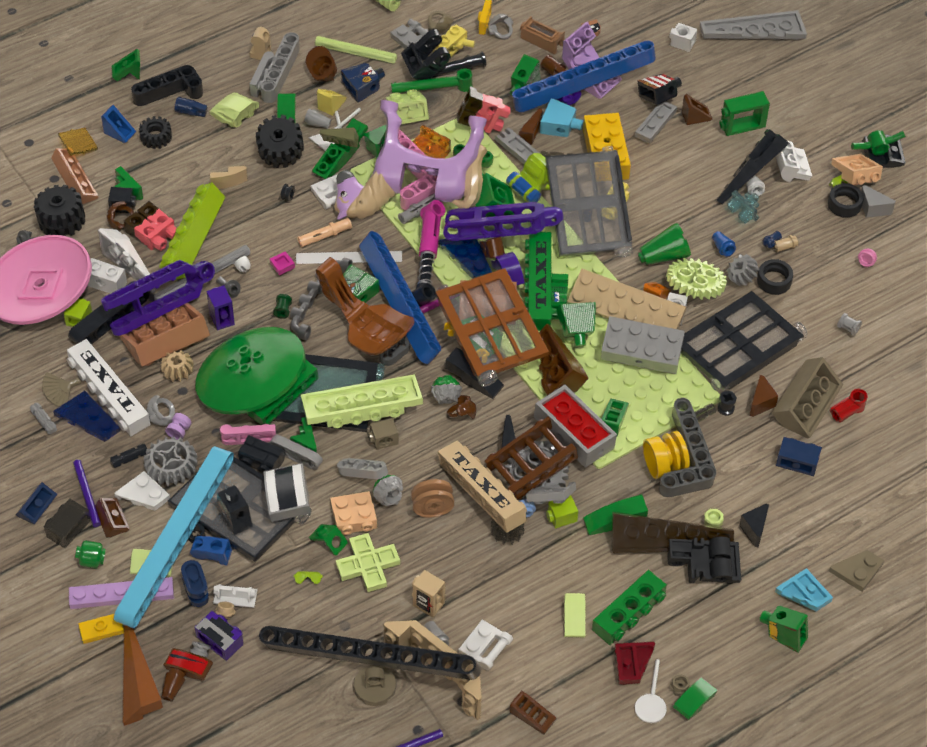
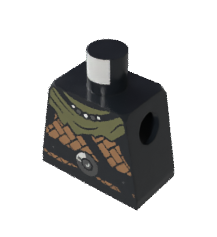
M235 485L217 493V509L234 535L253 527L249 506ZM238 512H239L240 518H236V514H237Z

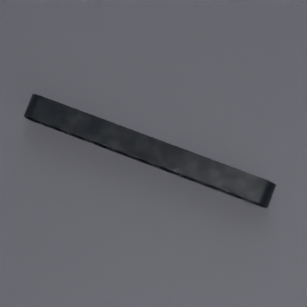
M265 626L259 632L260 641L269 649L467 680H474L481 674V666L469 655L275 626ZM274 634V638L268 641L269 636ZM291 637H294L293 641L290 644H287V641ZM310 640H313L312 645L309 646V647H306L307 643H308ZM333 643L332 648L326 650L327 645ZM349 646H353L349 653H345ZM372 649V653L369 656H365L366 651ZM392 652V656L389 659H385L386 654ZM413 655L409 662H405L407 656ZM433 658L431 664L425 665L427 659ZM453 661V665L450 668H445L447 662ZM469 664H474L471 671H465Z

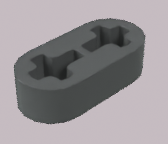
M404 336L387 351L379 354L380 362L383 365L390 366L406 355L410 350L408 338Z

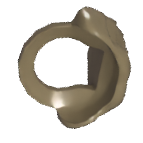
M434 11L428 16V29H437L440 34L450 30L453 17L451 14ZM434 15H442L438 23L431 20Z

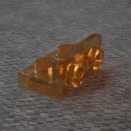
M424 125L420 127V134L412 141L428 157L445 158L451 152V140Z

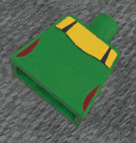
M777 606L773 613L766 610L762 612L759 621L768 625L770 638L799 653L808 639V615L783 606Z

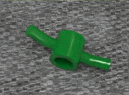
M876 130L868 135V142L852 143L851 149L865 150L871 148L874 155H882L889 150L890 143L896 142L906 137L904 131L886 137L882 130Z

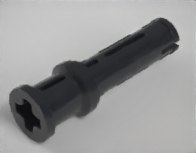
M482 51L472 56L466 55L464 59L447 62L436 76L460 69L472 70L478 66L486 67L487 63L484 52Z

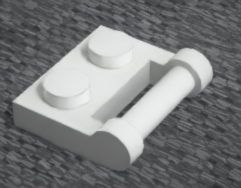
M338 174L311 185V191L324 209H328L331 205L335 204L338 194L336 182Z
M481 620L459 648L458 653L472 656L483 669L490 670L493 666V661L503 648L512 642L513 637L509 633L502 632L486 621ZM495 639L499 640L487 657H481Z

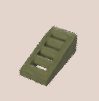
M355 128L320 130V135L324 141L358 147L359 136Z

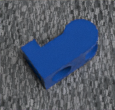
M209 536L195 537L190 550V554L197 559L219 561L221 565H228L232 553L229 539Z

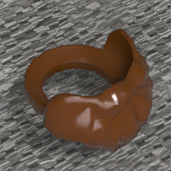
M125 201L115 202L107 212V222L111 228L119 232L125 227L124 224L114 220L116 210H126L130 215L134 213L130 207L126 206Z
M460 395L458 404L450 407L447 414L449 417L468 414L474 419L477 408L475 403L471 401L470 396Z

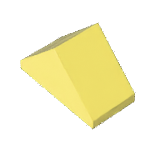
M317 90L318 109L332 116L347 99L346 96L332 90Z

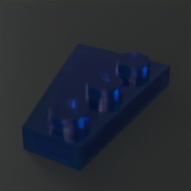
M477 239L439 240V246L445 249L449 256L455 259L472 279L492 273Z
M85 390L53 411L54 416L66 419L69 424L85 429V432L104 442L120 432V427Z

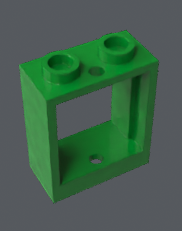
M764 91L724 100L719 125L721 130H724L726 136L766 127L770 102ZM754 110L753 115L734 119L735 114Z

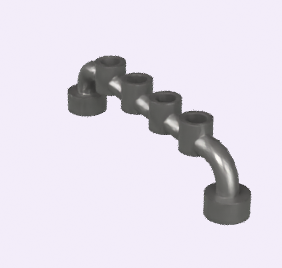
M345 257L342 260H336L343 273H345L350 264L353 265V261ZM318 279L316 282L310 281L308 283V295L301 294L299 298L300 308L293 307L290 313V317L293 318L291 329L302 340H308L310 337L311 326L302 324L299 327L298 323L303 321L308 307H312L315 296L320 294L322 290Z

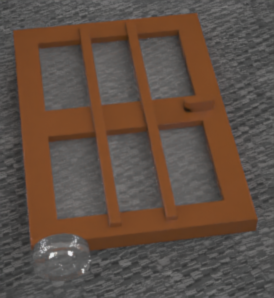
M506 268L450 287L445 284L436 291L438 303L474 376L477 377L481 386L493 384L498 379L497 373L549 355V351Z

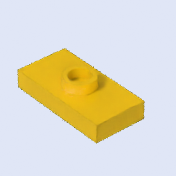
M485 0L483 9L478 14L479 34L481 35L486 34L492 12L491 0Z
M114 614L78 623L83 644L124 634L122 624L114 621Z

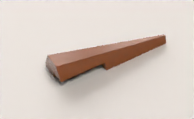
M126 625L124 626L123 671L124 726L143 720L144 714L163 708L161 697L132 627Z

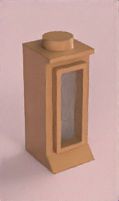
M531 16L520 26L521 39L554 55L557 53V44L563 46L565 31L559 32L532 19Z

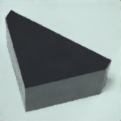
M763 504L741 515L739 526L754 547L759 548L769 504Z

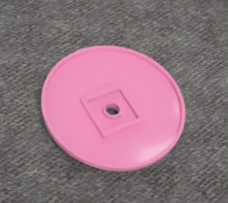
M46 235L20 243L0 258V320L19 325L33 324L50 319L69 308L84 292L91 277L92 263L84 246L67 236Z

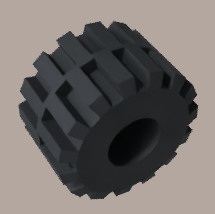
M273 115L271 120L266 118L263 120L264 125L259 124L258 132H256L255 136L261 159H265V163L269 166L273 163L274 168H279V165H283V168H286L290 162L294 165L296 158L300 159L302 156L301 151H304L303 136L299 124H295L294 119L291 117L287 120L286 115H281V118Z
M54 185L53 188L47 187L44 189L45 192L38 194V198L34 200V210L41 231L43 230L45 235L66 236L70 234L72 236L76 230L80 231L82 229L86 216L79 192H76L75 188H69L68 185H63L62 187Z

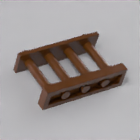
M549 416L537 421L532 428L496 453L490 454L484 460L486 468L490 471L496 468L508 482L510 487L507 489L512 491L517 500L578 458L577 448L572 443L568 446H563L550 431L552 423ZM544 435L558 453L548 458L534 441ZM526 446L542 462L535 469H532L518 453ZM512 457L526 475L520 480H516L502 463Z

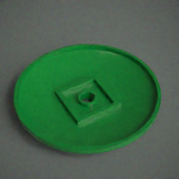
M260 327L239 333L220 344L204 360L196 377L197 395L208 409L221 414H242L267 406L285 394L299 378L305 364L304 347L294 333L283 328Z

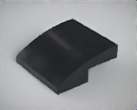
M864 136L862 143L868 142V136ZM900 140L890 143L889 150L882 155H874L871 148L864 150L865 156L883 166L882 168H894L906 164Z

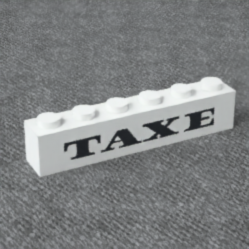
M87 339L67 349V362L69 366L77 370V374L82 381L85 380L87 382L90 392L96 393L102 406L105 405L110 416L118 420L122 431H127L130 436H133L150 426L148 412Z

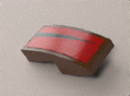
M172 648L163 665L167 670L175 668L184 672L187 678L205 680L213 662L200 655Z

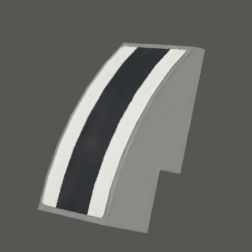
M303 463L264 471L267 506L272 522L311 513Z

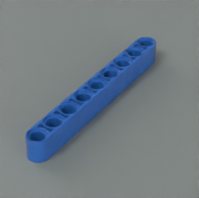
M643 41L516 89L512 93L514 108L518 112H525L550 102L551 98L555 100L651 64L656 59L654 43L652 41Z
M370 231L359 247L375 278L379 280V285L390 306L396 311L414 318L415 323L406 336L419 360L425 364H430L441 351V346L383 238L378 233Z

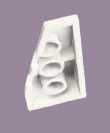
M100 228L98 230L101 250L104 256L118 267L124 268L125 272L136 281L150 274L127 235L121 234L118 230Z

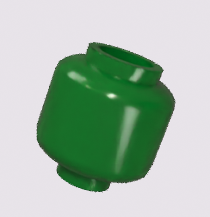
M85 540L82 542L81 547L77 546L75 558L79 559L78 563L80 566L96 569L100 564L103 565L106 549L99 542Z

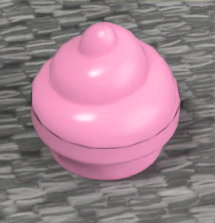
M866 248L859 253L858 260L861 265L870 267L875 264L877 255L872 249Z

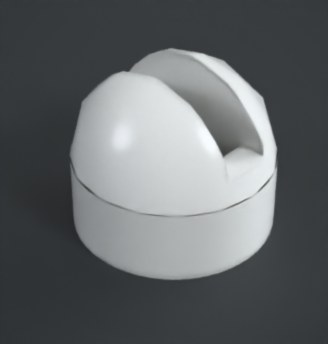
M246 256L239 258L234 263L237 270L242 273L247 272V269L249 270L251 266Z

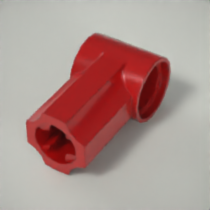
M854 389L850 396L831 407L830 413L833 419L841 423L853 414L863 412L868 398L866 391Z

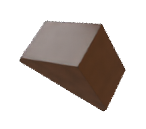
M688 94L684 95L682 115L686 125L709 122L713 119L706 105Z
M763 375L759 377L749 415L752 417L777 405L779 395Z

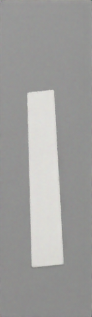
M390 251L395 262H402V251ZM362 252L296 253V264L323 263L329 257L335 260H342L345 257L351 259L353 263L367 262Z

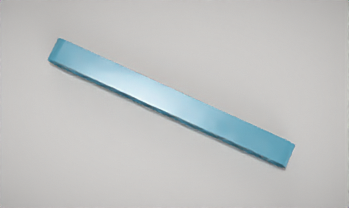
M215 446L211 449L118 605L114 614L115 622L132 628L137 627L229 470L234 458L233 452Z

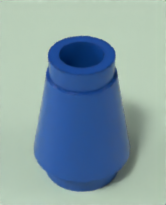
M720 231L712 235V239L721 255L731 256L735 252L736 246L733 240Z

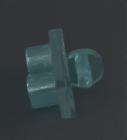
M736 190L732 192L733 198L727 203L728 208L733 213L742 208L743 211L738 216L744 224L751 219L756 222L759 219L756 209L760 205L757 202L759 196L756 193L751 195L746 193L743 197Z

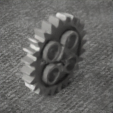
M543 442L539 445V448L548 458L558 453L555 448L551 450L550 443L547 447H544ZM528 446L519 451V454L532 469L542 464L540 460L537 462L531 461L537 456ZM509 458L507 461L510 465H505V468L516 480H520L524 476L518 474L523 470L513 458ZM567 466L547 479V481H550L549 483L545 481L540 487L552 485L566 487L564 480L569 479L568 474H566L569 472V468Z

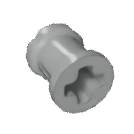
M844 313L838 321L837 327L843 328L851 332L852 336H855L861 327L862 321H856L849 317L847 313Z

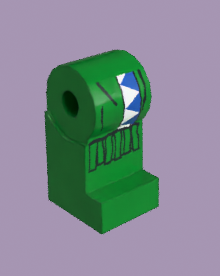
M552 273V308H557L560 304H567L569 274Z

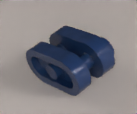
M188 560L181 566L183 585L190 604L194 607H202L209 601L207 581L201 564L195 560Z

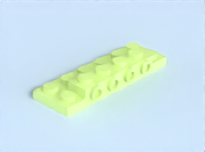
M415 374L301 394L307 424L326 422L328 427L340 428L344 424L349 423L358 425L366 420L379 421L381 418L388 416L397 418L401 414H405V407L423 404V398Z

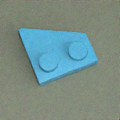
M807 568L776 587L775 591L777 594L814 611L820 610L833 600L831 594Z

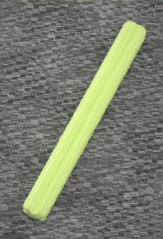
M317 36L315 39L316 46H323L327 49L393 64L397 60L396 53Z

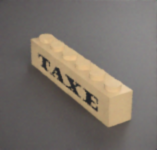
M457 440L438 451L440 465L506 533L527 522V509L524 503L519 502L512 491L507 490L500 479H496L491 471L485 468L480 460L470 453L466 446H463Z

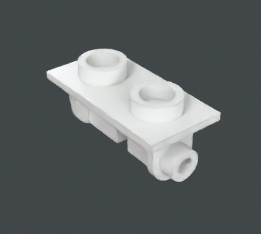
M219 584L214 586L215 597L213 604L225 601L234 604V606L254 608L257 589L252 587L222 586Z

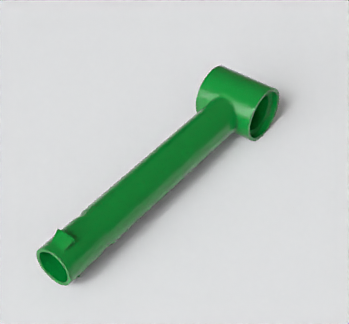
M460 69L457 72V76L391 83L392 93L456 86L460 91L468 92L469 88L473 87L472 72L469 69Z

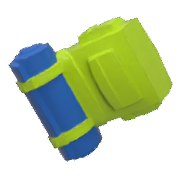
M532 153L525 162L520 174L512 172L506 179V183L510 188L519 193L526 202H538L541 197L540 192L542 190H550L545 157L540 153Z

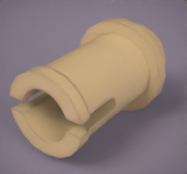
M789 235L788 238L774 242L776 252L789 248L795 249L798 246V240L795 235Z

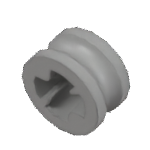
M193 641L194 647L190 649V652L208 657L207 650L211 646Z

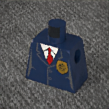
M367 63L341 70L342 84L358 103L380 89L379 79L385 77L381 67L373 70Z

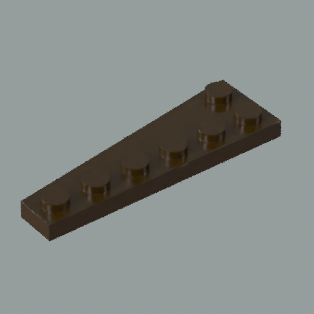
M612 512L613 553L669 552V539L693 540L697 538L698 543L701 538L709 541L715 537H727L730 539V542H734V530L729 528Z

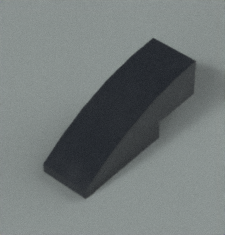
M456 347L446 358L445 369L460 376L462 383L491 399H494L504 387V384L492 372L480 375L479 377L477 375L474 376L461 349Z

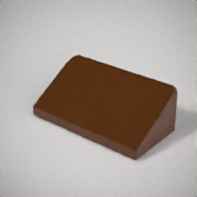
M99 498L95 507L106 538L129 531V525L118 499Z

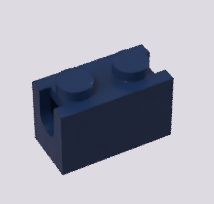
M783 437L776 466L814 476L822 447L798 441L794 438Z

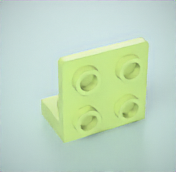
M409 90L405 94L392 93L386 97V100L398 103L397 114L402 119V124L429 119L427 101L420 91Z

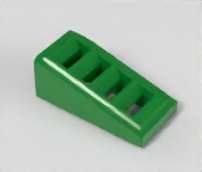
M610 398L601 419L618 436L629 403Z

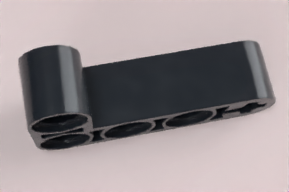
M183 65L136 83L131 87L133 103L136 106H145L184 90L191 99H199L203 96L202 80L191 65Z

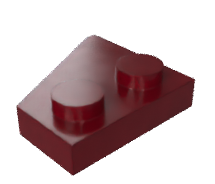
M655 641L616 643L614 648L619 685L640 684L655 649Z

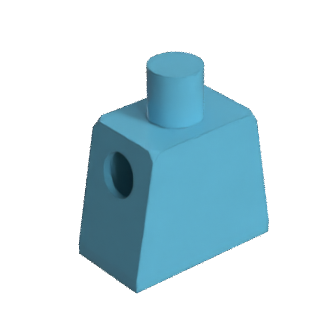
M551 98L541 120L540 134L568 137L572 128L581 131L583 120L576 119V109Z

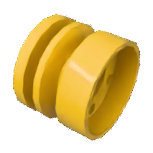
M677 430L670 434L665 433L662 436V440L660 437L655 436L643 441L644 459L654 479L661 478L670 470L677 471L689 468L688 449L682 435Z

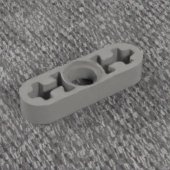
M274 435L269 442L284 449L285 457L299 464L303 463L304 466L312 470H317L323 461L318 453L283 436Z
M346 458L337 463L339 473L342 476L381 479L388 475L386 463L383 461Z

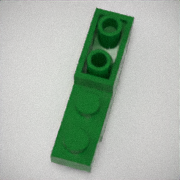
M352 118L346 128H355L359 136L358 147L331 143L313 168L312 173L323 179L335 175L360 147L359 142L369 129L368 126Z

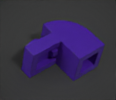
M513 252L497 256L495 260L491 261L492 267L496 270L506 268L512 282H517V285L525 283L520 263Z

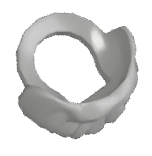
M505 14L495 15L488 25L489 35H495L503 40L508 39L513 33V20ZM498 22L505 23L509 27V33L506 35L500 34L495 24Z
M155 395L150 399L146 408L149 419L153 424L168 426V424L172 423L175 408L168 399L159 398V395ZM159 403H163L169 408V415L167 417H164L158 411L157 405Z

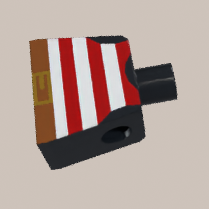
M665 74L637 80L639 97L655 105L677 97V88L682 86V81L679 77L671 78Z

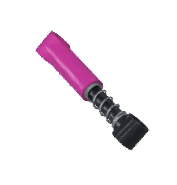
M433 200L420 210V216L423 220L419 257L421 258L420 274L416 289L412 291L419 307L428 304L436 298V290L431 281L433 276L431 271L434 269L432 263L437 258L441 217L445 215V207L438 200Z

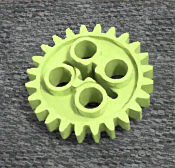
M683 258V262L678 259L677 263L672 262V265H669L666 275L669 286H674L673 290H679V294L686 293V297L692 295L693 299L698 296L701 300H703V297L709 300L711 296L713 298H716L717 295L721 296L727 283L726 276H724V272L719 271V267L714 268V264L708 265L707 261L702 263L700 259L694 261L690 258V261Z

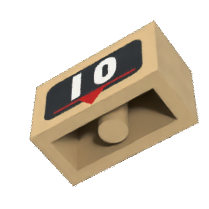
M424 570L412 582L413 606L434 618L445 604V581Z

